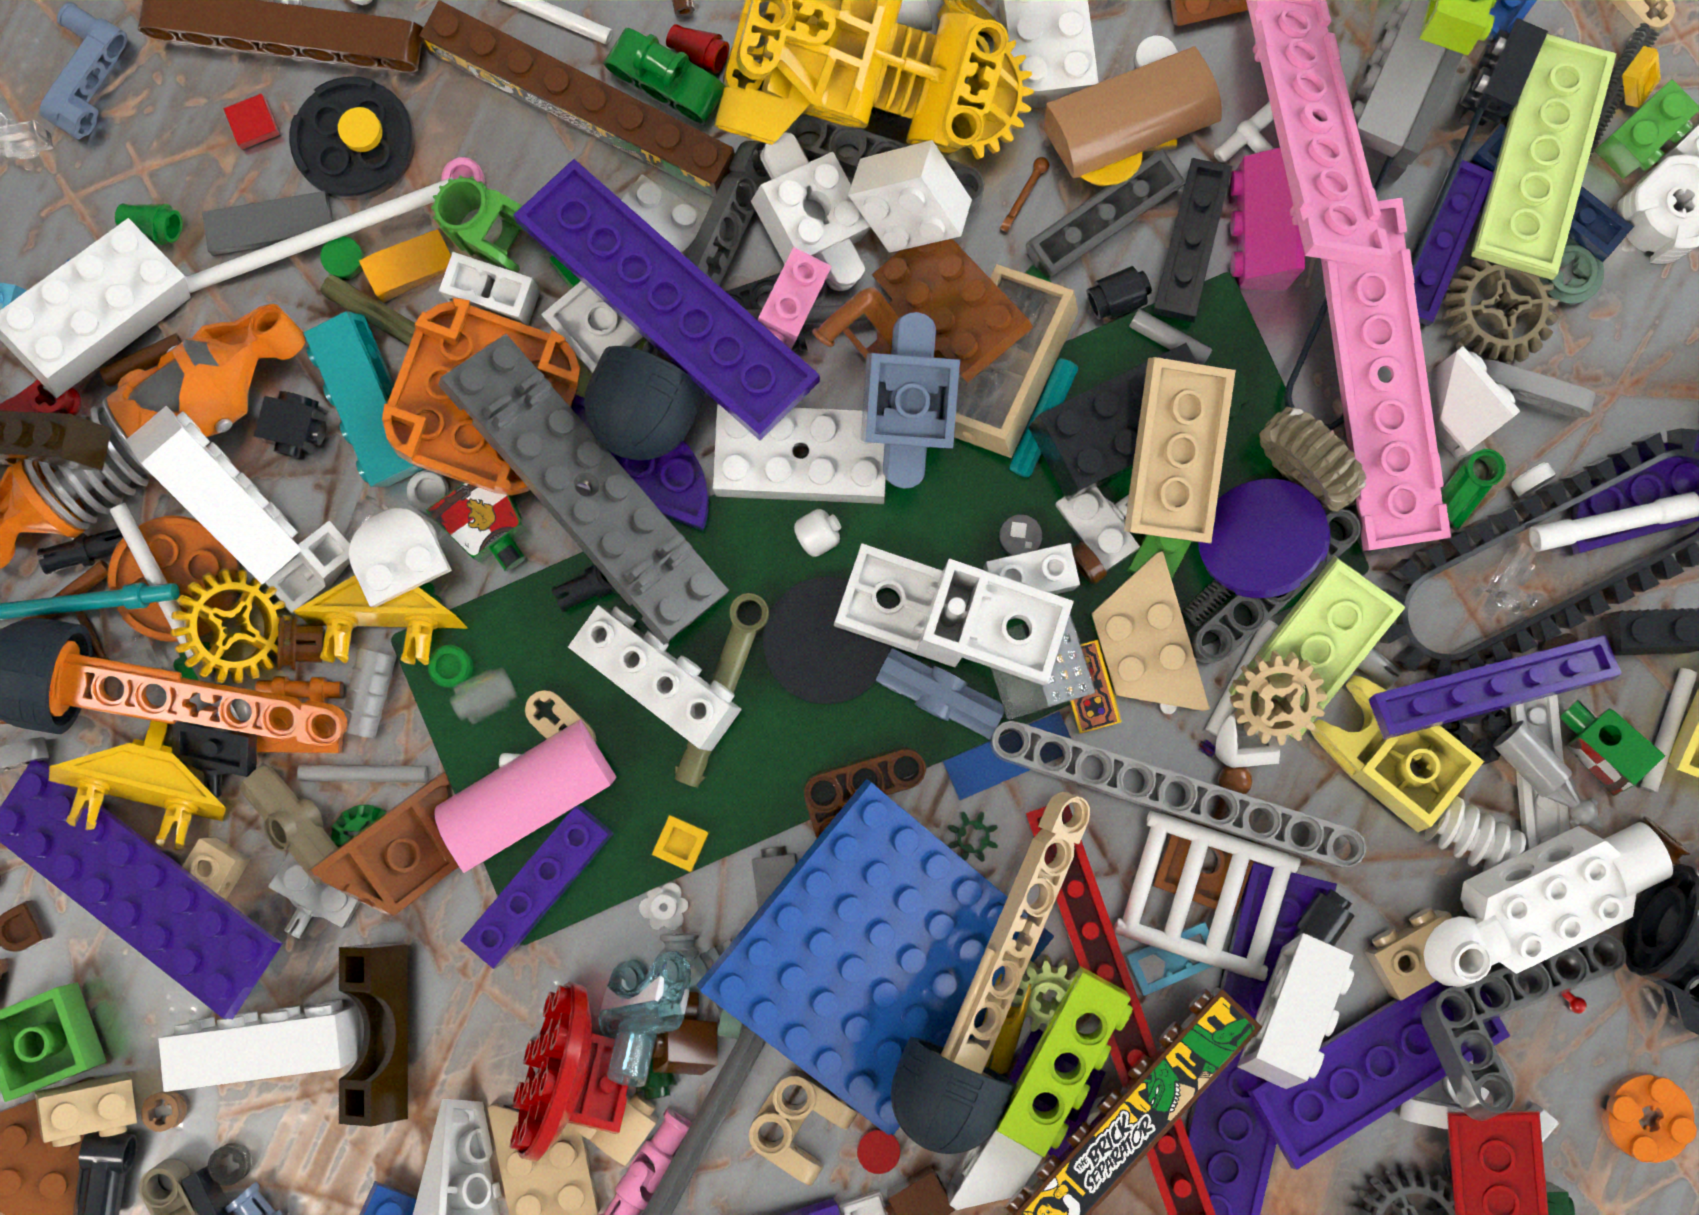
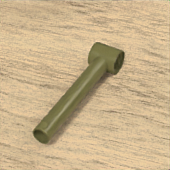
M752 593L742 594L731 604L730 618L733 624L710 685L715 680L734 694L756 632L762 630L769 619V607L760 596ZM748 601L758 603L762 609L761 619L758 623L751 626L744 625L738 617L740 606ZM688 741L687 749L683 754L680 765H675L676 775L674 779L698 788L699 784L706 778L703 774L712 751L699 749Z

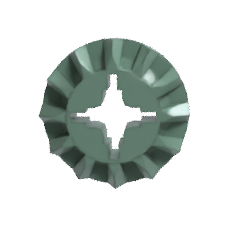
M1567 238L1560 268H1564L1575 259L1573 273L1578 278H1573L1563 285L1564 273L1559 270L1554 280L1544 277L1539 280L1543 285L1547 283L1554 284V289L1547 293L1548 295L1558 299L1559 302L1569 303L1572 306L1590 299L1597 293L1604 279V265L1602 261L1574 239Z

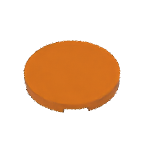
M171 515L158 517L138 526L167 583H176L178 585L179 596L184 595L194 599L195 597L189 591L188 585L196 582L205 590L202 576L211 573L217 583H219V572L222 569L230 571L232 582H234L235 575L240 570L238 560L197 519ZM123 537L116 546L109 563L108 588L110 590L122 589L125 584L141 582L149 586ZM219 592L212 595L204 604L211 608L216 607L222 611H229L233 604L237 602L239 593ZM158 602L150 603L147 608L131 610L125 608V606L116 607L122 619L137 632L160 641L178 642L176 637L171 636L170 631L172 628ZM180 605L182 611L187 612V608ZM198 616L197 632L198 636L201 637L213 630L207 623L202 621L203 618Z

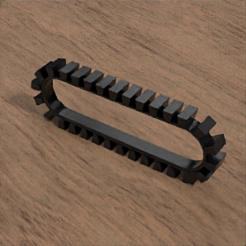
M1680 428L1667 431L1668 451L1665 450L1660 432L1645 435L1631 442V446L1621 447L1607 454L1608 458L1598 459L1582 467L1584 470L1574 471L1558 479L1560 482L1550 483L1534 491L1536 494L1526 495L1511 503L1512 507H1503L1487 515L1489 519L1477 520L1463 527L1465 531L1451 533V538L1439 540L1451 557L1445 559L1441 543L1430 544L1416 551V554L1427 566V569L1419 572L1412 559H1401L1389 570L1406 583L1400 594L1389 589H1382L1405 606V609L1397 617L1396 623H1393L1380 638V643L1390 644L1402 637L1408 645L1392 660L1405 670L1416 672L1424 656L1432 658L1430 659L1425 676L1428 679L1451 675V661L1453 660L1459 661L1461 671L1486 666L1477 654L1481 650H1483L1487 664L1514 658L1510 652L1524 653L1538 646L1535 640L1548 641L1562 633L1559 628L1571 629L1587 621L1584 616L1595 617L1611 609L1608 604H1621L1635 597L1633 592H1645L1659 585L1658 580H1669L1685 572L1682 567H1695L1699 565V546L1695 543L1699 541L1698 527L1690 534L1450 653H1437L1422 645L1414 636L1408 620V608L1411 597L1416 589L1430 577L1666 458H1681L1699 468V450L1698 452L1692 451L1699 430ZM1590 478H1591V479L1593 480V482L1595 483L1594 485H1591ZM1565 489H1566V490L1569 492V494L1572 495V496H1570V497L1567 498ZM1540 499L1548 508L1542 509ZM1515 510L1523 519L1522 521L1518 522ZM1491 522L1497 528L1499 533L1494 535ZM1466 533L1470 536L1475 545L1471 547L1469 546ZM1622 579H1627L1628 586ZM1598 591H1603L1604 598L1600 595ZM1574 603H1579L1581 612L1577 609ZM1550 615H1555L1557 625L1549 617ZM1531 627L1534 639L1525 628ZM1507 638L1510 652L1501 642V640Z

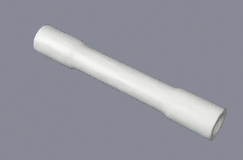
M1689 492L1658 499L1653 503L1608 513L1533 526L1529 530L1530 543L1532 548L1539 552L1571 545L1579 540L1657 523L1667 524L1698 517L1699 496L1695 492Z

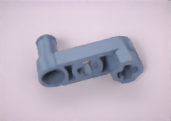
M67 2L58 12L57 23L62 27H66L84 39V41L44 96L40 105V114L44 119L79 140L89 135L97 124L98 110L88 102L117 62L118 57L126 46L127 34L106 19H96L79 8L75 3Z

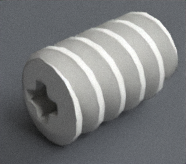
M1458 796L1453 799L1432 827L1427 828L1425 831V840L1427 841L1431 840L1437 833L1440 834L1438 847L1442 850L1447 848L1452 841L1455 842L1453 855L1457 858L1461 857L1467 850L1471 851L1468 864L1473 867L1482 858L1485 859L1483 872L1523 853L1525 850V834L1519 830L1510 831L1509 825L1503 821L1495 823L1494 817L1488 813L1480 815L1479 808L1472 804L1465 806L1464 800Z

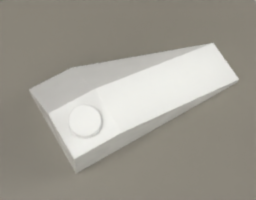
M456 1099L441 1100L413 1215H500L497 1198L502 1197L499 1182L493 1181L489 1161L493 1150L483 1102Z

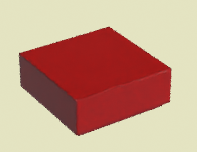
M262 93L223 108L237 145L242 150L280 135L267 100Z

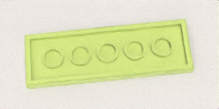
M1547 34L1519 100L1510 113L1472 249V257L1554 280L1558 275L1617 53Z

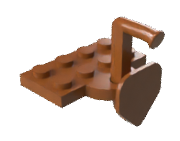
M948 239L898 251L871 274L883 290L892 298L890 303L886 301L876 288L869 287L863 289L834 312L819 328L813 329V334L824 345L833 347L835 345L834 340L843 332L865 360H867V353L891 355L895 322L905 314L919 312L931 318L936 327L934 358L960 360L959 375L968 383L1029 332L1033 326L1029 319L953 239ZM862 314H865L877 330V340L868 348H865L848 328Z

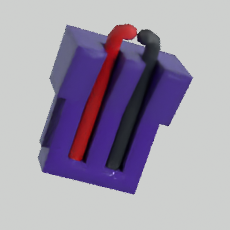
M1207 739L1204 742L1201 741L1198 750L1212 757L1216 747Z

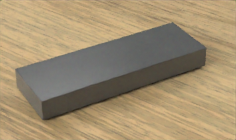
M325 191L202 212L207 249L212 256L270 246L332 222L329 198Z

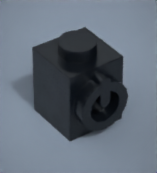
M279 391L277 398L264 396L254 436L267 444L275 445L273 451L278 454L293 458H299L300 452L314 455L316 445H321L325 438L326 422L323 421L325 415L317 410L319 401L299 394Z

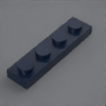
M1501 124L1473 156L1472 160L1480 167L1494 172L1506 126ZM1581 186L1568 236L1589 250L1600 261L1604 262L1634 226Z

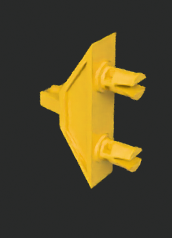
M356 575L293 610L294 613L309 625L327 626L320 658L331 663L335 662V657L343 663L348 662L351 632L357 626L407 627L401 661L415 665L416 658L424 665L429 664L431 637L434 629H469L455 614L419 587L375 608L370 607Z
M151 720L145 740L134 738L133 743L123 744L49 766V781L78 788L66 822L75 827L82 812L87 808L86 830L96 827V820L104 795H111L165 808L166 811L155 842L159 846L164 847L172 829H176L174 850H181L185 845L184 841L192 815L223 822L226 807L172 753V747L163 745L168 723Z

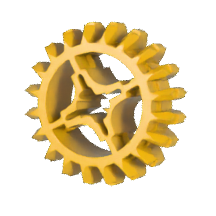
M228 569L220 570L219 583H217L211 573H207L202 576L205 590L196 582L190 583L188 589L195 598L192 599L181 595L177 599L181 606L187 608V612L175 611L171 614L173 620L184 622V627L175 628L170 631L172 637L185 635L186 643L177 645L175 647L176 652L182 653L189 649L193 652V655L185 661V665L192 667L199 661H202L203 665L199 670V676L202 678L207 677L212 669L215 668V682L224 683L228 671H230L234 684L243 682V669H245L251 679L258 678L260 675L257 663L266 670L272 669L274 664L267 654L270 653L278 657V645L274 644L275 640H278L279 617H277L276 610L285 607L284 601L280 600L272 604L269 600L276 593L277 589L271 586L261 592L259 588L262 584L255 577L249 585L246 584V570H239L235 575L234 582H232L231 573ZM219 592L242 594L238 602L234 603L229 611H222L216 607L211 608L204 604L212 595ZM253 602L259 608L263 617V636L260 635V631L252 627L249 621ZM238 614L236 619H238L239 623L236 625L240 626L241 633H233L225 638L226 634L223 632V629L227 627H222L220 619L228 620ZM198 616L203 618L202 621L207 623L213 630V639L209 652L202 645L198 636ZM283 616L285 621L290 620L289 616ZM235 641L246 645L251 644L257 648L252 655L238 662L220 659L224 651L228 650Z

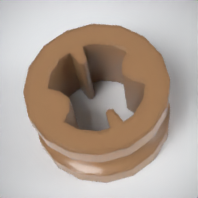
M161 1091L150 1095L144 1101L141 1108V1117L143 1123L149 1129L155 1132H163L178 1126L184 1120L187 1106L184 1098L175 1091ZM162 1099L165 1100L164 1106L171 1105L172 1114L166 1116L165 1122L162 1121L164 1116L157 1117L155 1113V1108L162 1105Z

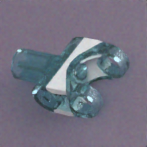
M669 951L659 954L655 958L653 965L650 966L649 971L642 962L634 959L620 962L613 969L599 1014L601 1032L605 1037L615 1039L607 1072L609 1080L632 1087L645 1086L657 1034L677 1030L682 1024L689 997L691 969L689 962L680 952ZM669 959L674 962L677 968L675 982L670 979L667 973V962ZM628 968L632 969L636 975V986L632 990L628 988L625 981V973Z

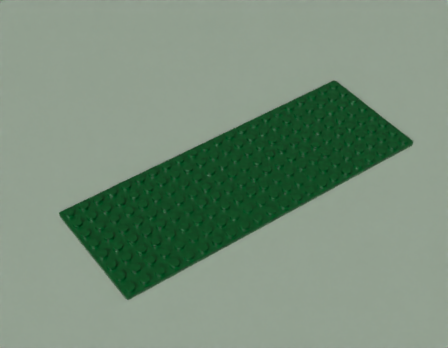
M1225 272L1204 281L1194 323L1153 314L1155 303L1141 308V310L1211 348L1212 351L1204 365L1236 370L1235 372L1243 374L1246 378L1245 390L1249 392L1250 399L1246 404L1241 405L1240 413L1236 417L1229 418L1217 500L1229 490L1250 481L1260 479L1288 481L1282 477L1277 468L1272 466V461L1265 456L1259 435L1266 427L1265 424L1274 415L1286 408L1284 401L1286 387L1232 274ZM1137 311L1064 342L1056 360L1057 362L1060 358L1066 359L1078 366V371L1065 401L1147 362L1148 358L1157 357L1170 350L1129 327ZM1025 430L1012 458L955 437L953 449L927 447L925 475L922 481L911 488H900L891 484L885 478L884 504L716 497V494L709 496L708 516L703 531L671 519L668 520L684 536L685 540L690 543L695 552L728 588L729 592L667 642L669 646L665 651L677 660L682 655L702 669L698 676L710 684L733 624L730 618V607L738 596L746 593L756 594L767 603L771 611L774 604L786 591L803 581L819 577H835L849 581L861 544L943 571L949 559L984 570L983 567L987 561L1009 557L1000 545L999 532L1004 522L1015 515L1030 516L1040 525L1042 541L1037 550L1068 543L1073 548L1081 540L1055 506L1056 502L1065 496L1042 452L1032 475L1029 477H1022L1010 470V464ZM808 454L799 457V459L805 458ZM1132 470L1097 488L1106 499L1116 504L1129 495ZM816 509H822L829 516L834 514L841 525V529L838 530L840 541L831 550L820 556L813 557L801 546L795 534L794 526L798 519ZM1324 509L1326 515L1332 512V510ZM1330 521V536L1337 541H1342L1345 536L1342 524L1337 521ZM1130 532L1140 546L1146 534ZM1357 540L1338 557L1362 576L1369 570V564ZM1197 541L1191 542L1172 578L1189 640L1190 636L1200 625L1195 624L1196 628L1192 626L1185 618L1182 610L1189 606L1190 602L1215 580L1210 576L1203 563ZM584 551L450 609L469 629H434L432 631L429 658L436 649L445 645H454L464 649L472 659L473 671L469 680L460 687L446 688L436 684L428 673V665L422 664L417 658L415 665L401 661L407 628L395 633L391 638V644L454 794L459 793L500 768L499 758L502 753L523 754L547 740L529 722L525 713L526 702L530 696L543 690L554 692L562 697L593 728L597 739L596 745L616 775V779L609 787L577 805L586 808L608 827L614 835L520 945H528L691 873L652 855L669 815L710 832L694 866L693 871L811 820L805 802L804 785L808 777L817 771L899 747L914 749L922 756L926 768L989 741L986 737L950 719L945 721L916 706L914 704L915 701L882 686L878 682H875L858 697L840 704L822 705L804 701L788 692L772 674L764 654L763 628L756 632L734 691L735 696L732 702L742 710L709 755L703 774L706 778L699 784V787L696 788L674 779L676 775L675 765H680L683 754L687 749L688 740L568 648L598 605L611 610L618 606L636 619L633 626L645 635L648 630L651 631L641 620L642 614L633 604L629 606L620 594L611 593L601 599L595 596L567 609L566 612L561 611L557 604L559 599L554 597L551 588L585 574V568L594 565ZM1136 552L1107 571V576L1096 584H1090L1077 570L1080 585L1073 591L1055 594L1074 601L1070 616L1080 645L1099 640L1091 613L1133 575L1127 569ZM1315 579L1277 613L1295 606ZM883 588L876 593L877 602L886 609L895 608L900 604L898 593L891 588ZM1229 591L1231 596L1225 595L1227 600H1224L1222 598L1221 600L1224 603L1221 604L1220 602H1218L1220 607H1222L1230 598H1232L1235 595V592L1232 593L1231 591ZM754 601L743 603L738 611L739 620L747 626L758 623L762 616L760 605ZM1237 604L1233 612L1234 619L1240 625L1248 626L1252 620V613L1247 606ZM1018 618L1009 620L1006 624L1009 636L1015 640L1026 639L1022 626L1026 622ZM1206 632L1202 637V646L1218 640L1219 637L1212 632ZM1069 634L1063 635L1065 643L1072 642ZM890 645V651L893 648L930 668H933V666L941 668L967 682V686L971 689L983 693L1007 706L998 726L1008 721L1028 724L1071 705V701L1049 707L1041 684L965 658H961L956 667H952ZM1056 656L1057 664L1059 663L1058 656ZM1061 671L1060 675L1062 680H1064L1063 673ZM1053 674L1050 675L1049 684L1055 682ZM1059 691L1052 692L1054 701L1061 699ZM540 700L536 704L540 710L536 716L538 720L546 717L555 724L561 720L552 711L555 705L553 700L548 703ZM1012 730L1003 731L1000 736ZM910 756L899 758L894 765L895 775L902 779L914 774L917 769L916 760ZM860 769L853 775L852 784L858 789L868 779L875 785L876 774L871 769ZM825 780L815 783L811 789L812 798L820 803L830 801L835 794L834 785ZM572 809L483 861L497 896L500 895Z

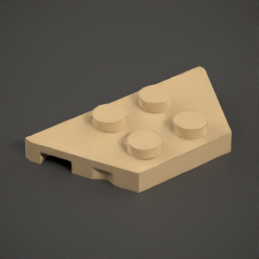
M1163 551L1157 552L1091 613L1116 696L1201 711L1209 710L1210 707Z
M499 1103L488 1106L509 1215L598 1214L600 1209L584 1136L566 1124L560 1136L540 1160L535 1162L519 1157L517 1150L510 1148V1139L514 1126L518 1121L519 1111L506 1108L503 1104Z

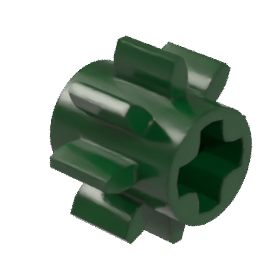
M964 811L960 812V818L963 823L959 827L954 825L947 826L951 832L956 833V840L950 842L947 846L950 849L958 846L963 849L961 858L964 861L968 859L969 853H976L977 858L984 862L985 856L982 851L987 846L990 848L998 847L995 842L990 841L989 834L998 827L997 825L986 827L982 824L984 819V812L982 811L977 814L975 821L969 820ZM971 825L975 830L982 829L984 836L978 839L980 846L977 848H973L969 843L963 844L961 841V837L966 835L965 827Z

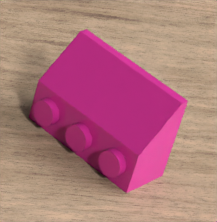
M1279 147L1244 156L1237 170H1233L1231 173L1230 193L1231 196H1237V211H1232L1230 232L1231 236H1237V251L1232 252L1230 268L1232 277H1237V284L1240 290H1287L1305 269V253L1299 227L1292 224L1293 216L1290 215L1293 201Z

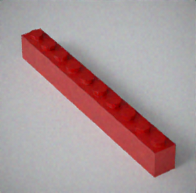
M1069 804L1065 806L1062 812L1063 824L1068 823L1073 817ZM1047 806L1026 813L1033 838L1042 830L1038 825ZM1081 840L1079 845L1074 843V857L1056 897V902L1078 965L1127 991L1131 998L1128 1005L1132 1007V1012L1127 1023L1121 1031L1114 1029L1107 1042V1045L1111 1046L1110 1055L1123 1089L1132 1079L1127 1074L1130 1068L1144 1054L1151 1058L1157 1052ZM1055 843L1051 844L1045 852L1044 860L1046 865L1050 864L1056 857L1057 846ZM1180 1117L1146 1154L1167 1215H1216Z

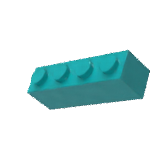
M345 311L303 332L308 342L306 347L308 357L321 372L325 382L323 384L324 394L328 401L337 409L342 421L339 424L340 431L345 440L353 446L358 458L356 467L362 479L369 483L370 487H389L424 470V468L415 466L399 457L388 443L382 416L384 404L388 403L394 383L365 316Z

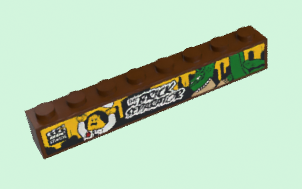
M438 0L419 35L429 54L715 197L723 178L732 172L729 169V165L735 155L734 147Z
M1215 987L1211 993L1207 989L1201 991L1188 1006L1192 1014L1181 1026L1176 1021L1173 1022L1159 1037L1158 1042L1162 1046L1151 1058L1144 1054L1130 1068L1127 1074L1132 1079L1119 1092L1114 1087L1103 1097L1097 1105V1108L1101 1111L1100 1114L1089 1125L1082 1121L1066 1139L1070 1146L1059 1158L1052 1154L1044 1161L1035 1173L1040 1179L1027 1192L1022 1187L1010 1198L1004 1207L1008 1211L1007 1215H1091L1261 1030L1262 1026L1223 989Z

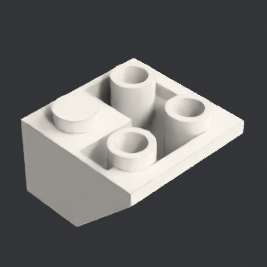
M1464 346L1432 369L1430 400L1435 435L1455 458L1470 451L1520 412L1514 404L1515 398L1512 393L1502 384H1496L1486 373L1487 367L1484 361L1474 352H1468Z

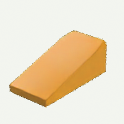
M436 229L375 252L359 260V263L376 296L385 303L446 272L451 253L440 231Z

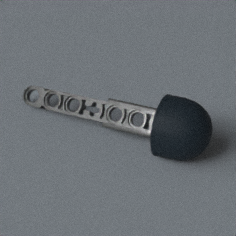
M744 141L740 144L729 165V169L732 172L723 178L686 256L718 286L721 284L755 211L751 200L760 185L768 182L770 179L760 158V153L766 143ZM755 149L758 153V166L756 170L752 164V156ZM740 184L742 188V200L738 205L736 201V189L737 186ZM722 219L726 223V234L723 240L719 235V225ZM648 340L642 351L626 346H609L604 349L587 385L584 400L585 413L594 436L606 449L627 459L650 460L669 453L685 439L705 399V393L687 373L673 364Z

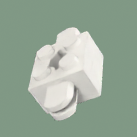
M784 132L773 145L766 144L760 153L761 161L771 180L760 185L751 203L784 264L793 247L832 266L826 277V282L831 289L837 291L848 290L857 283L865 271L864 263L853 244L859 242L871 226L848 196L851 184L834 152L809 162L796 137L791 133Z

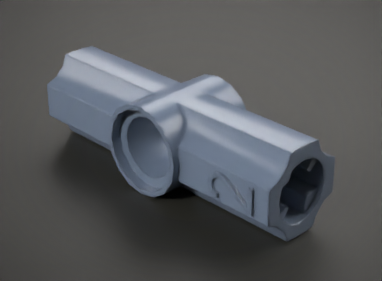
M893 648L876 678V682L915 701L914 704L926 712L945 721L950 719L989 740L1007 707L1001 704V702L967 686L968 683L959 677L936 666L930 668Z

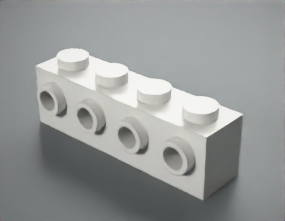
M598 605L568 648L697 748L712 751L742 710L732 702L735 695L715 680L710 685L698 675L702 669L686 657L681 655L678 660L665 651L669 644L663 645L653 632L648 630L645 635L633 626L636 619L622 608L615 606L611 610Z

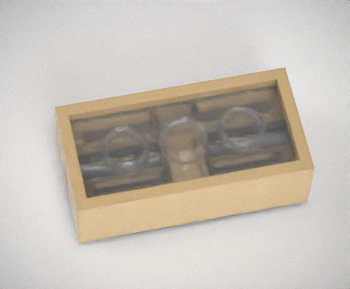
M996 264L990 279L1029 319L1033 328L968 383L959 375L954 437L1012 458L1076 319L1078 307L1074 290Z

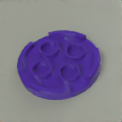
M1260 479L1241 484L1229 490L1217 500L1211 543L1198 542L1201 558L1208 573L1221 585L1235 591L1236 595L1243 597L1269 598L1288 593L1300 587V582L1306 579L1320 562H1324L1330 544V529L1322 505L1307 489L1285 480Z

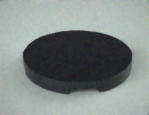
M349 76L336 78L313 89L315 92L303 103L297 115L293 116L289 132L291 154L301 174L319 191H325L328 196L342 200L369 199L384 193L394 186L407 171L415 149L414 125L409 112L401 100L386 87L364 77ZM355 107L369 109L380 121L383 130L382 138L379 144L372 150L367 152L351 150L340 138L338 123L341 116L349 109Z
M819 577L803 581L786 591L777 600L769 613V619L764 627L763 647L767 664L777 681L792 695L814 704L832 705L847 702L858 697L876 682V678L889 655L890 645L833 626L849 582L848 580L835 577Z

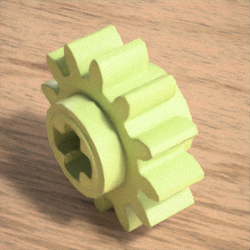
M1045 955L1042 968H1037L1034 962L1029 961L1026 968L1028 977L1023 975L1018 987L1020 989L1017 990L1012 1002L1023 1004L1028 985L1031 984L1030 1003L1025 1018L1028 1016L1032 1017L1031 1031L1033 1032L1040 1027L1041 1023L1048 1025L1077 972L1075 971L1070 975L1067 974V959H1063L1057 968L1052 967L1049 955ZM1048 989L1057 992L1056 998L1052 997L1051 1002L1042 998L1043 993L1046 994Z

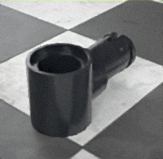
M595 564L585 568V574L551 588L554 597L559 599L557 604L562 612H566L567 609L595 596L601 599L611 593H619L610 583H607L605 576Z

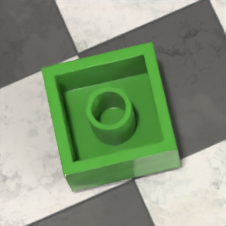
M78 982L56 987L0 1010V1091L4 1102L25 1096L107 1063Z

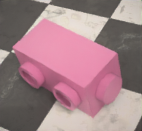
M793 247L758 317V321L790 349H792L832 267Z

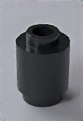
M1130 266L1096 280L1094 286L1088 288L1086 293L1096 318L1100 320L1107 317L1111 320L1147 305V295L1152 293V288L1146 273L1143 270L1137 272L1135 267Z
M1329 889L1326 895L1317 891L1295 923L1298 928L1293 937L1297 938L1304 933L1331 946H1335L1355 916L1348 911L1352 903L1332 889Z

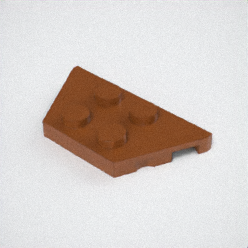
M446 773L438 774L307 870L308 874L389 917L398 914L459 867L440 835L434 813L437 805L449 799L447 786L450 784Z
M87 1077L85 1079L80 1080L79 1082L93 1080L95 1078ZM36 1098L0 1111V1212L4 1215H76L82 1169L79 1166V1151L85 1134L80 1135V1142L67 1146L53 1147L52 1141L44 1143L40 1135Z

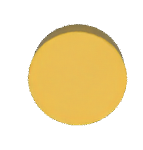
M363 107L349 109L341 116L338 123L339 136L351 150L357 152L370 151L379 144L382 138V125L376 115L369 109Z

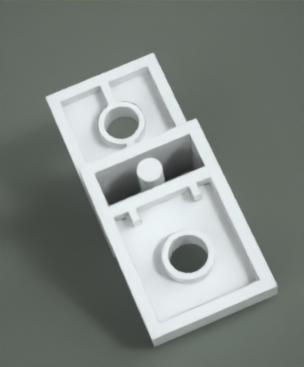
M861 544L833 626L952 667H956L961 658H965L1045 686L1049 682L1074 601L952 559L948 560L943 571ZM883 588H891L898 593L900 604L895 608L886 609L877 602L876 593ZM1014 618L1025 621L1029 627L1028 638L1024 640L1011 638L1006 630L1007 622Z

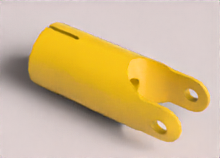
M1000 974V976L996 979L995 985L993 987H996L1001 983L1003 974ZM1031 984L1028 985L1023 1004L1020 1007L1010 1006L985 1065L989 1067L991 1057L993 1056L990 1069L999 1074L1008 1072L1012 1064L1030 1003ZM986 1009L982 1025L985 1023L987 1019L988 1009Z

